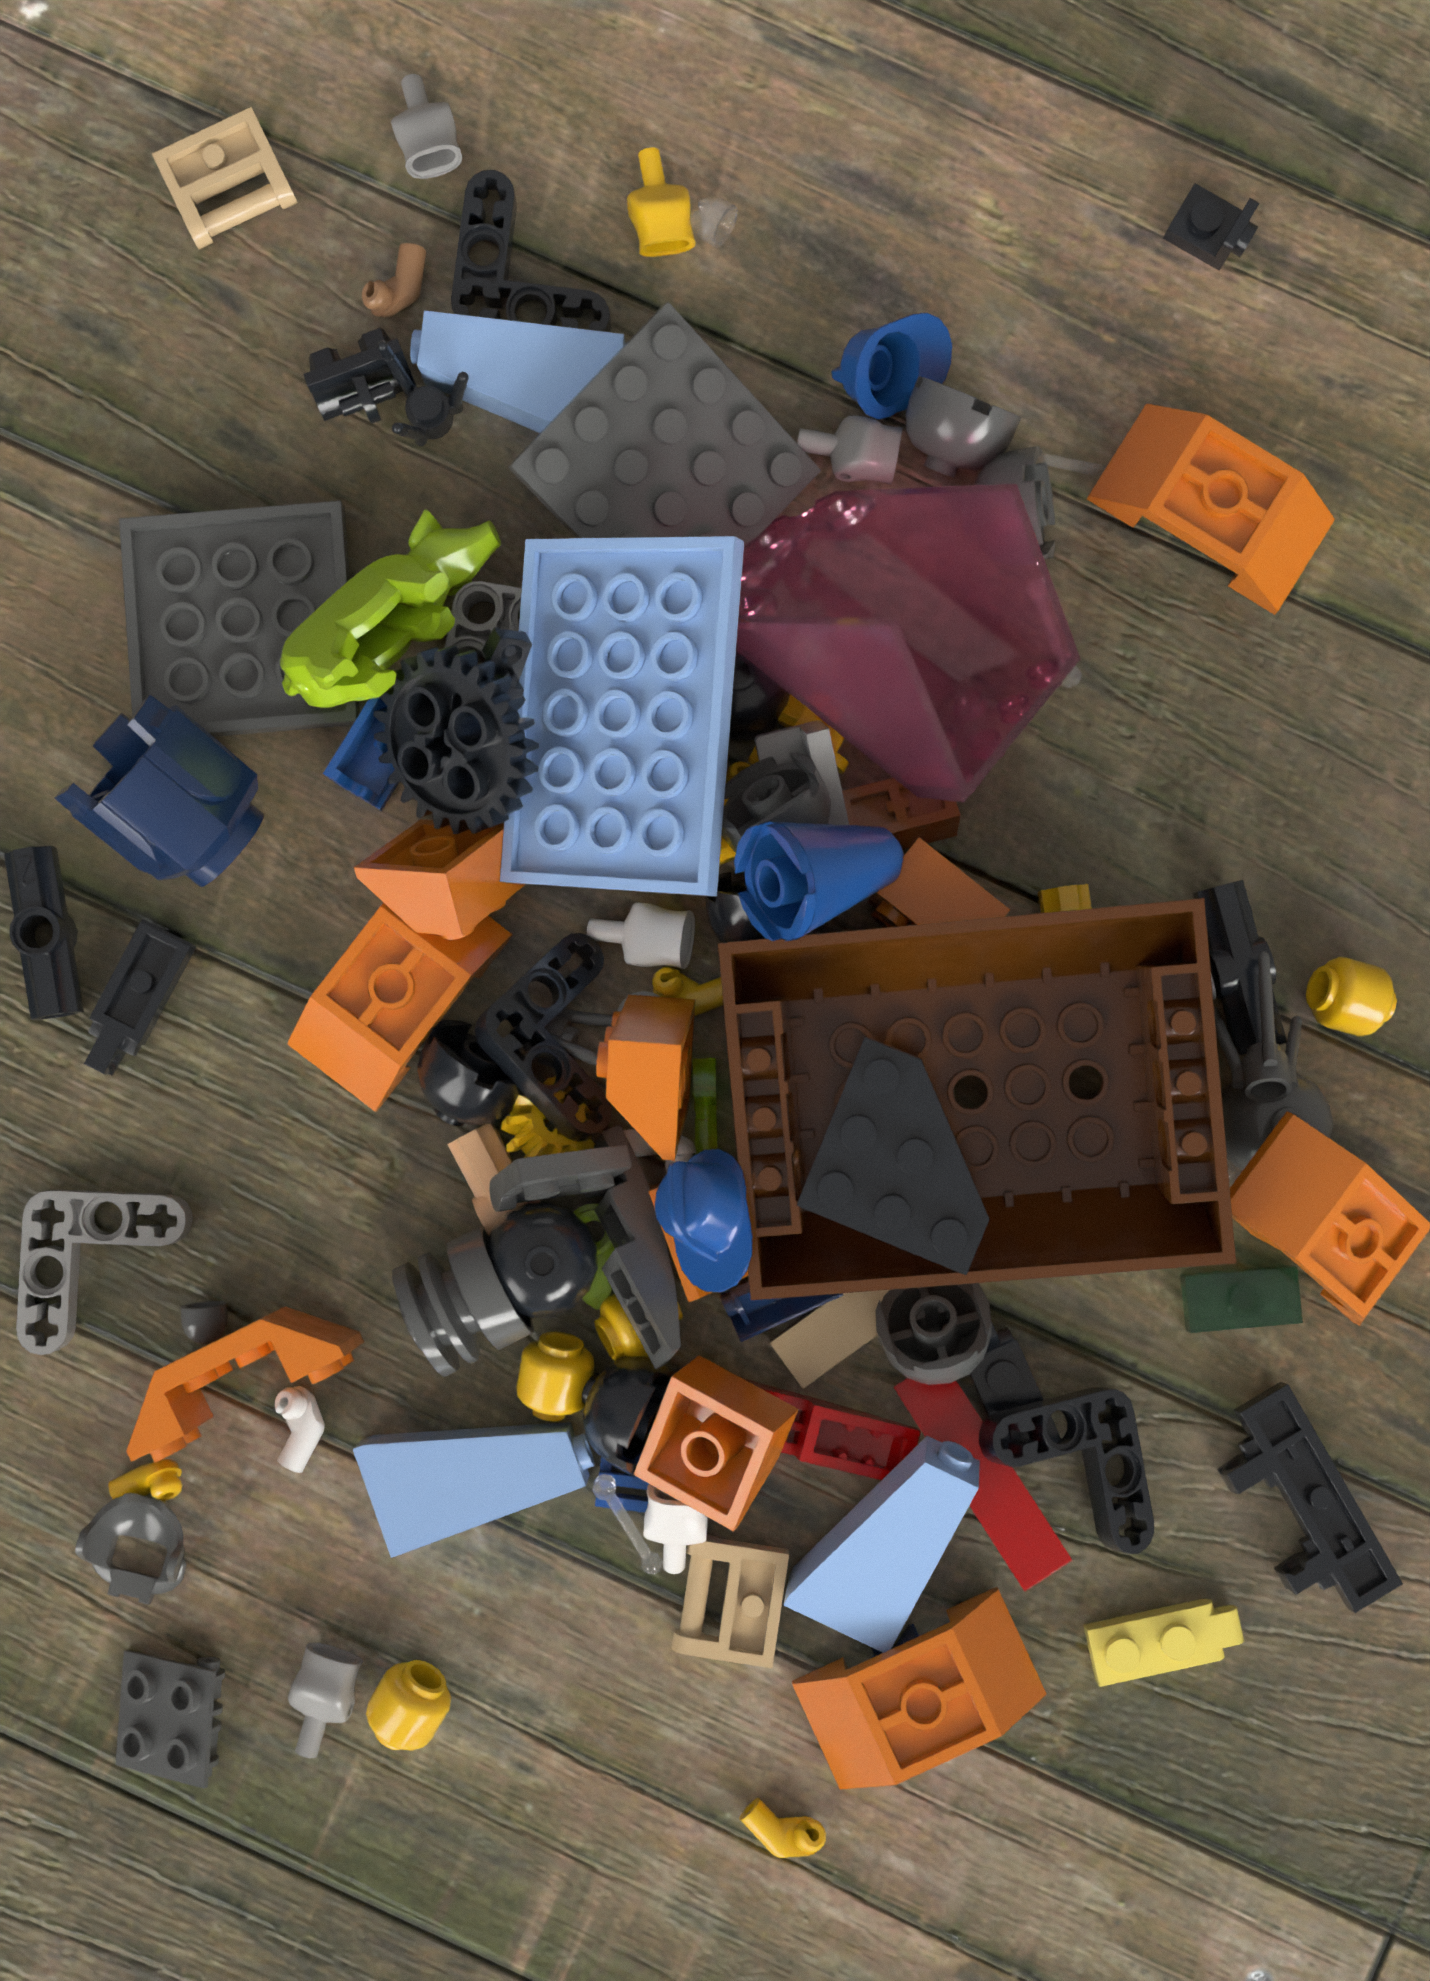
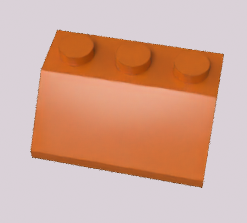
M628 994L622 1010L613 1012L611 1026L606 1027L604 1042H599L596 1074L599 1078H607L606 1099L663 1160L675 1161L690 1106L696 999Z

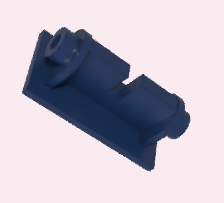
M748 1281L720 1294V1299L733 1323L740 1342H743L844 1296V1294L751 1300Z

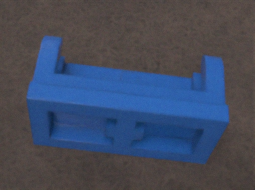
M380 697L368 699L323 774L337 785L382 811L398 783L389 784L387 781L389 776L395 771L392 763H381L378 759L388 749L387 744L374 739V734L385 730V724L373 715L374 711L388 706Z

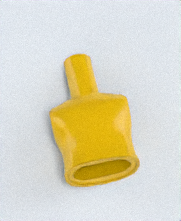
M655 147L645 148L638 153L644 187L630 192L627 196L628 214L638 234L639 254L645 257H658L689 251L696 244L690 221L691 204L689 191L683 185L667 184L665 182L659 149Z

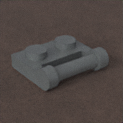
M628 1145L516 1159L490 1180L489 1192L492 1206L496 1212L513 1210L516 1208L517 1203L577 1194H584L586 1198L603 1197L608 1188L615 1185L614 1178L632 1167Z

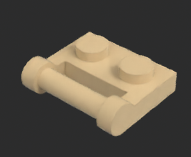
M252 107L152 153L186 227L199 250L214 243L212 237L279 205L284 210L298 203ZM265 172L270 182L269 184L202 216L200 215L196 204Z
M707 1534L705 1542L687 1545L686 1553L691 1555L685 1598L680 1629H675L673 1632L671 1649L688 1656L773 1668L789 1549L721 1539ZM713 1560L729 1562L719 1636L706 1635L702 1632Z

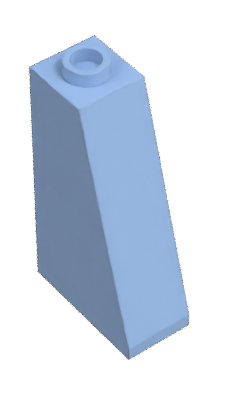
M424 310L422 330L414 329L412 333L410 357L411 363L417 364L425 385L434 386L450 395L458 374L462 371L466 372L469 379L463 401L540 433L625 345V336L620 333Z
M571 1422L372 1435L362 1439L353 1448L391 1558L583 1488L587 1485L590 1476L588 1468L595 1466L594 1458L585 1435L575 1436Z
M926 1436L793 1567L789 1575L783 1605L882 1653L890 1650L979 1489L980 1460L973 1458L966 1448L955 1442L944 1441L942 1443Z

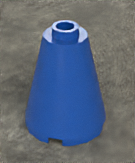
M764 822L748 828L738 842L734 860L735 874L744 872L747 891L738 893L741 905L751 924L766 939L771 941L783 939L785 942L797 940L895 882L901 872L903 850L893 834L880 826Z

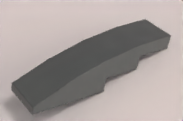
M619 1124L602 1131L594 1145V1148L627 1144L632 1165L631 1168L614 1178L615 1185L608 1188L595 1209L596 1215L615 1248L601 1269L654 1368L658 1369L666 1365L681 1347L676 1285L666 1239L657 1220L655 1208L649 1194L650 1188L623 1128Z

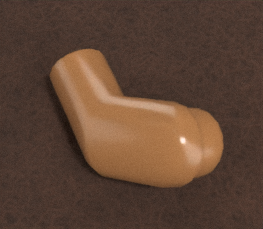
M401 244L399 246L395 276L385 282L382 280H376L375 283L369 281L364 286L362 301L364 306L371 310L372 314L377 317L391 318L419 299L427 253L426 249L416 244Z

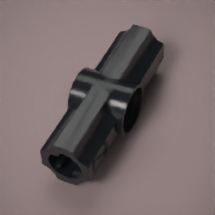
M31 846L5 853L4 859L14 914L10 924L9 936L12 944L20 952L31 1020H43L82 1013L84 1008L74 954L78 930L75 922L68 916L57 847ZM48 919L53 926V936L46 946L40 947L35 939V931L42 921Z
M1243 880L1192 893L1194 899L1204 898L1210 970L1216 989V998L1222 1000L1227 1025L1229 1026L1232 1041L1238 1055L1247 1054V1049L1250 1046L1262 1042L1258 980V954L1265 951L1269 954L1272 985L1276 983L1274 959L1265 939L1258 936ZM1272 988L1276 1044L1282 1045L1287 1043Z

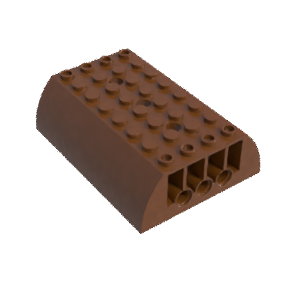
M1204 898L804 935L797 940L786 942L783 939L775 941L759 939L718 943L738 1164L743 1170L752 1230V1257L748 1266L751 1300L1236 1263ZM865 1036L922 1059L989 1216V1222L967 1275L796 1206ZM1080 1066H1092L1098 1070L1101 1076L1100 1089L1095 1095L1088 1098L1075 1096L1069 1088L1071 1073ZM969 1075L981 1078L987 1086L985 1100L980 1105L972 1108L960 1105L954 1098L955 1084L962 1077Z

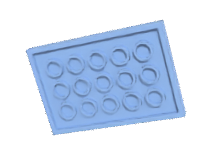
M735 536L525 540L519 632H526L532 647L519 679L524 689L522 696L525 697L526 701L517 711L520 718L534 719L535 724L524 730L525 738L539 743V748L528 752L526 758L534 762L539 768L538 772L524 777L533 787L531 793L520 797L523 807L509 814V819L504 822L500 882L717 896L744 552L743 540Z

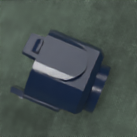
M149 695L142 702L131 719L121 713L93 743L92 746L112 766L88 795L72 783L61 789L55 797L59 803L71 812L75 819L138 870L151 874L157 880L175 879L186 875L199 887L206 886L236 859L253 838L264 818V814L251 803L258 791L257 774L177 705L168 708L152 695Z

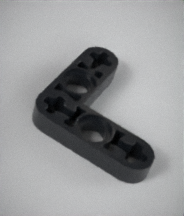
M483 170L475 174L468 181L464 195L451 294L453 313L471 316L468 307L464 305H472L475 301V296H483L486 306L490 308L481 309L479 317L501 319L498 310L503 309L501 299L508 298L506 303L507 318L510 321H518L516 313L521 304L526 301L536 300L547 308L546 317L540 324L556 326L557 311L555 305L562 304L564 317H561L562 327L579 329L578 321L573 318H580L583 314V309H591L594 313V319L598 321L591 322L589 330L610 332V310L605 299L598 293L582 289L508 281L517 212L514 187L510 179L502 172ZM489 190H497L500 196V200L496 201L493 207L492 219L494 226L485 223L486 213L482 199L488 197ZM486 240L494 242L499 247L500 252L498 258L493 263L480 266L470 260L469 253L474 244Z
M571 933L550 949L480 1015L476 1021L475 1035L481 1048L557 1130L568 1139L580 1142L589 1140L607 1128L611 1121L612 1108L611 1103L606 1099V1094L544 1028L599 975L603 968L604 956L598 943L588 935ZM577 953L583 961L578 968L564 978L557 970L569 961L572 955ZM537 981L549 988L553 998L551 1007H540L532 1001L528 992L530 982ZM507 1020L513 1028L510 1030L509 1035L502 1038L496 1029L501 1022ZM528 1041L533 1047L519 1058L515 1052ZM533 1058H544L553 1065L556 1072L554 1084L546 1085L535 1078L531 1069ZM569 1085L572 1090L559 1101L554 1095ZM584 1103L588 1106L590 1112L586 1117L587 1120L582 1123L576 1118L575 1114L579 1110L578 1106Z
M1092 1387L999 1411L988 1416L982 1423L979 1431V1446L983 1455L989 1461L996 1464L1021 1467L1082 1450L1095 1528L1099 1540L1105 1547L1126 1554H1138L1149 1546L1154 1535V1518L1134 1408L1131 1400L1125 1393L1117 1389ZM1106 1405H1110L1111 1415L1104 1418V1423L1099 1422L1098 1413L1104 1411ZM1060 1410L1065 1415L1067 1430L1063 1438L1055 1443L1048 1435L1047 1423L1049 1417L1054 1412ZM1009 1430L1028 1431L1031 1439L1021 1438L1008 1443V1449L1001 1447V1438L1006 1437ZM1112 1436L1117 1437L1118 1440L1117 1444L1102 1443V1440L1112 1441ZM1118 1454L1124 1463V1474L1120 1482L1112 1486L1106 1478L1105 1468L1108 1460ZM1113 1497H1128L1127 1500L1118 1499V1504L1112 1502ZM1126 1517H1130L1131 1526L1124 1530V1536L1119 1534V1526L1126 1523Z

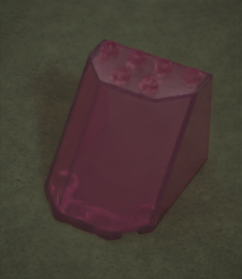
M1017 484L835 491L815 500L814 506L803 514L793 517L784 514L776 518L759 536L744 544L736 650L918 798L965 802L1081 659Z

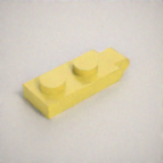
M1211 1599L1194 1600L1083 1625L1095 1680L1099 1687L1217 1662L1225 1658L1223 1648L1240 1645L1244 1642L1237 1607L1226 1605L1214 1608Z

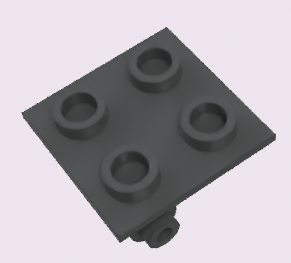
M132 1650L124 1651L115 1765L203 1789L208 1787V1777L212 1776L213 1767L219 1764L217 1740L222 1722L213 1717L223 1712V1704L214 1701L221 1697L222 1680L225 1678V1670L220 1668V1658L201 1657L197 1659L196 1666Z

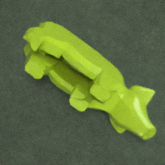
M425 509L410 535L409 547L411 550L406 555L395 554L385 556L365 567L329 597L287 638L279 662L280 667L285 673L282 686L286 694L294 696L299 693L308 705L321 708L334 707L350 701L377 698L384 694L395 684L396 680L394 670L386 669L407 652L411 641L428 642L442 639L454 627L455 618L449 608L444 607L443 604L447 595H456L464 585L471 583L474 576L492 553L501 546L500 537L493 523L488 520L481 525L471 528L443 529L435 517Z

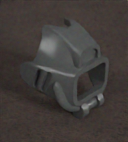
M125 1493L123 1496L113 1499L102 1507L92 1521L81 1530L75 1548L76 1555L80 1559L91 1563L95 1572L102 1579L110 1583L108 1595L119 1597L123 1594L139 1598V1603L147 1605L151 1604L154 1594L166 1593L177 1587L184 1578L187 1565L183 1558L185 1548L183 1545L182 1526L177 1516L171 1510L169 1503L135 1493ZM119 1535L141 1538L165 1546L167 1548V1555L161 1576L155 1577L113 1565L112 1558Z

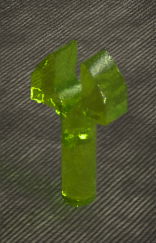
M716 1058L693 1059L694 1111L696 1113L694 1122L695 1155L704 1150L718 1149Z

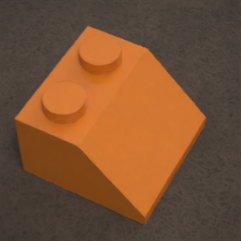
M420 819L354 867L357 879L416 933L438 934L442 938L449 940L459 939L471 934L479 922L490 913L503 908L506 905V900L525 886V884L500 882L504 823L487 828L476 834H472L470 829L460 834H453L450 825L436 829L434 828L433 820Z
M920 837L903 856L901 872L897 880L873 894L867 901L875 908L871 917L883 928L1005 917L1010 911L1008 907Z
M699 1355L671 1377L633 1475L734 1532L777 1462L799 1409Z

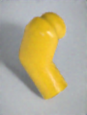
M162 1459L155 1463L144 1464L109 1481V1492L112 1499L121 1497L125 1493H135L142 1496L151 1493L158 1500H169L176 1497L182 1490L183 1484L179 1478L182 1471L177 1462L171 1459Z
M760 1798L754 1799L747 1805L739 1817V1820L770 1853L778 1858L814 1855L824 1846L826 1841L825 1828L818 1820L806 1816L778 1818Z

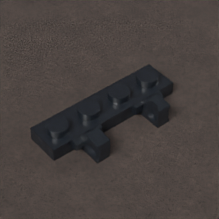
M1279 1382L1234 1409L1248 1437L1238 1443L1243 1454L1237 1455L1217 1469L1227 1488L1235 1494L1244 1492L1262 1480L1270 1488L1277 1486L1305 1534L1304 1537L1298 1540L1304 1551L1293 1554L1274 1567L1284 1587L1297 1595L1315 1583L1322 1590L1335 1586L1346 1607L1352 1612L1357 1613L1403 1585L1290 1386L1287 1383Z

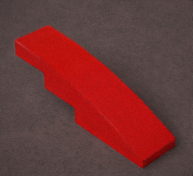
M744 1379L799 1409L781 1453L794 1455L799 1461L883 1480L918 1445L921 1430L811 1396Z
M906 1378L893 1387L925 1437L929 1436L942 1443L944 1441L955 1442L966 1448L973 1458L980 1460L979 1489L969 1506L1024 1592L1073 1561L1013 1467L996 1464L989 1461L983 1455L979 1446V1431L983 1421L957 1381L928 1385Z

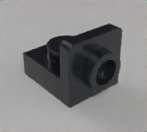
M1194 183L1163 239L1220 271L1229 254L1233 253L1241 257L1259 226L1250 222V219L1260 203L1249 198L1245 207L1241 210Z

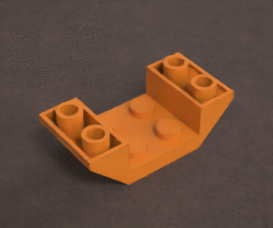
M1152 404L1144 406L1087 497V500L1132 528L1144 516L1235 572L1228 587L1274 615L1281 608L1335 520L1302 472L1207 414Z
M383 903L310 996L287 1044L369 1108L377 1112L411 1069L407 1063L430 1035L433 1028L440 1022L473 977L481 978L513 934L489 916L479 922L471 934L459 939L449 940L442 938L438 934L416 933Z
M1290 1112L1284 1114L1230 1187L1232 1218L1250 1234L1287 1255L1324 1288L1320 1294L1358 1326L1362 1324L1430 1230V1222L1367 1163Z
M285 1306L154 1371L126 1450L131 1462L150 1453L155 1463L185 1448L188 1443L202 1436L198 1426L214 1416L200 1388L232 1371L233 1368L229 1362L230 1360L235 1358L239 1368L275 1350L291 1383L308 1375L311 1383L315 1384L343 1370L344 1366L355 1361L351 1351L364 1343L361 1333Z
M998 1587L947 1609L949 1623L848 1669L844 1658H840L792 1681L794 1690L839 1789L893 1786L1003 1736L1047 1694Z

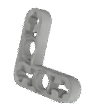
M61 1189L39 1192L31 1197L25 1205L22 1218L16 1325L17 1337L22 1347L30 1353L45 1355L67 1346L74 1337L77 1317L81 1243L165 1246L177 1243L185 1238L191 1230L193 1216L188 1203L181 1197L172 1194ZM52 1200H54L55 1210L64 1211L65 1218L63 1222L54 1224L52 1241L64 1239V1247L53 1245L38 1248V1240L49 1239L51 1233L50 1221L41 1219V1210L50 1208ZM106 1201L117 1205L122 1212V1224L113 1234L104 1233L98 1229L95 1223V1211L100 1204ZM134 1202L140 1203L138 1211L136 1210ZM163 1204L167 1205V1213L169 1215L177 1216V1225L167 1228L165 1235H162V1228L158 1224L136 1225L137 1214L151 1215L162 1212ZM135 1226L138 1232V1236L133 1235ZM47 1255L55 1257L63 1266L62 1280L57 1286L52 1288L41 1284L36 1277L37 1263ZM61 1295V1303L51 1304L48 1308V1321L51 1324L58 1325V1334L48 1337L47 1342H44V1333L35 1331L34 1324L45 1319L47 1302L36 1305L35 1296L49 1298Z

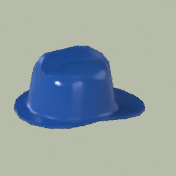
M926 312L911 314L878 328L861 330L849 340L843 351L840 366L831 371L832 378L842 383L846 393L852 400L858 402L866 415L875 419L890 417L897 412L907 409L918 375L943 384L952 359V342L949 331L940 318Z
M720 1149L704 1150L692 1156L688 1162L678 1161L669 1164L668 1173L662 1179L656 1192L655 1212L657 1220L664 1231L674 1238L681 1269L690 1282L705 1292H724L737 1285L747 1272L752 1257V1230L746 1200V1185L743 1170L734 1156Z

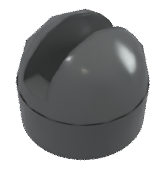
M202 1301L185 1304L180 1307L182 1328L187 1337L196 1343L207 1344L217 1340L224 1332L225 1326H227V1302Z

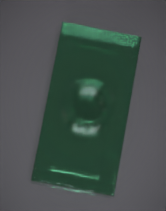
M1282 1265L1180 1275L1185 1329L1189 1333L1303 1323L1297 1266Z

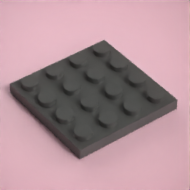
M669 302L661 306L508 466L515 476L576 538L735 536L744 541V551L821 471Z
M341 501L119 518L132 717L142 702L149 695H152L168 708L177 705L213 737L352 726L360 714L359 701H350L329 708L310 706L299 693L294 696L286 694L282 686L285 673L279 663L287 638L317 608L350 580L345 506Z

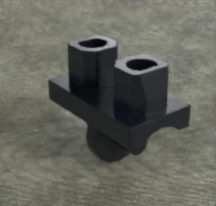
M377 328L362 334L358 340L361 352L341 359L337 349L329 347L310 354V371L303 375L324 421L342 414L348 416L365 409L370 423L374 424L382 421L377 404L396 397L395 394L403 392L378 350L377 344L381 340L389 344L411 381L416 386L397 338L391 340L384 329Z

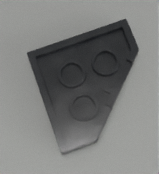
M865 1036L796 1206L967 1275L989 1222V1216L922 1059Z

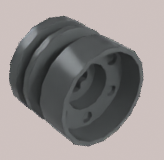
M483 1225L446 1243L448 1260L451 1267L448 1271L430 1252L418 1257L420 1273L410 1262L392 1270V1280L404 1323L415 1344L423 1351L437 1373L443 1377L456 1372L460 1368L458 1353L469 1364L479 1360L480 1350L476 1332L480 1330L486 1339L498 1350L534 1332L532 1318L516 1312L496 1274L486 1248L489 1235Z

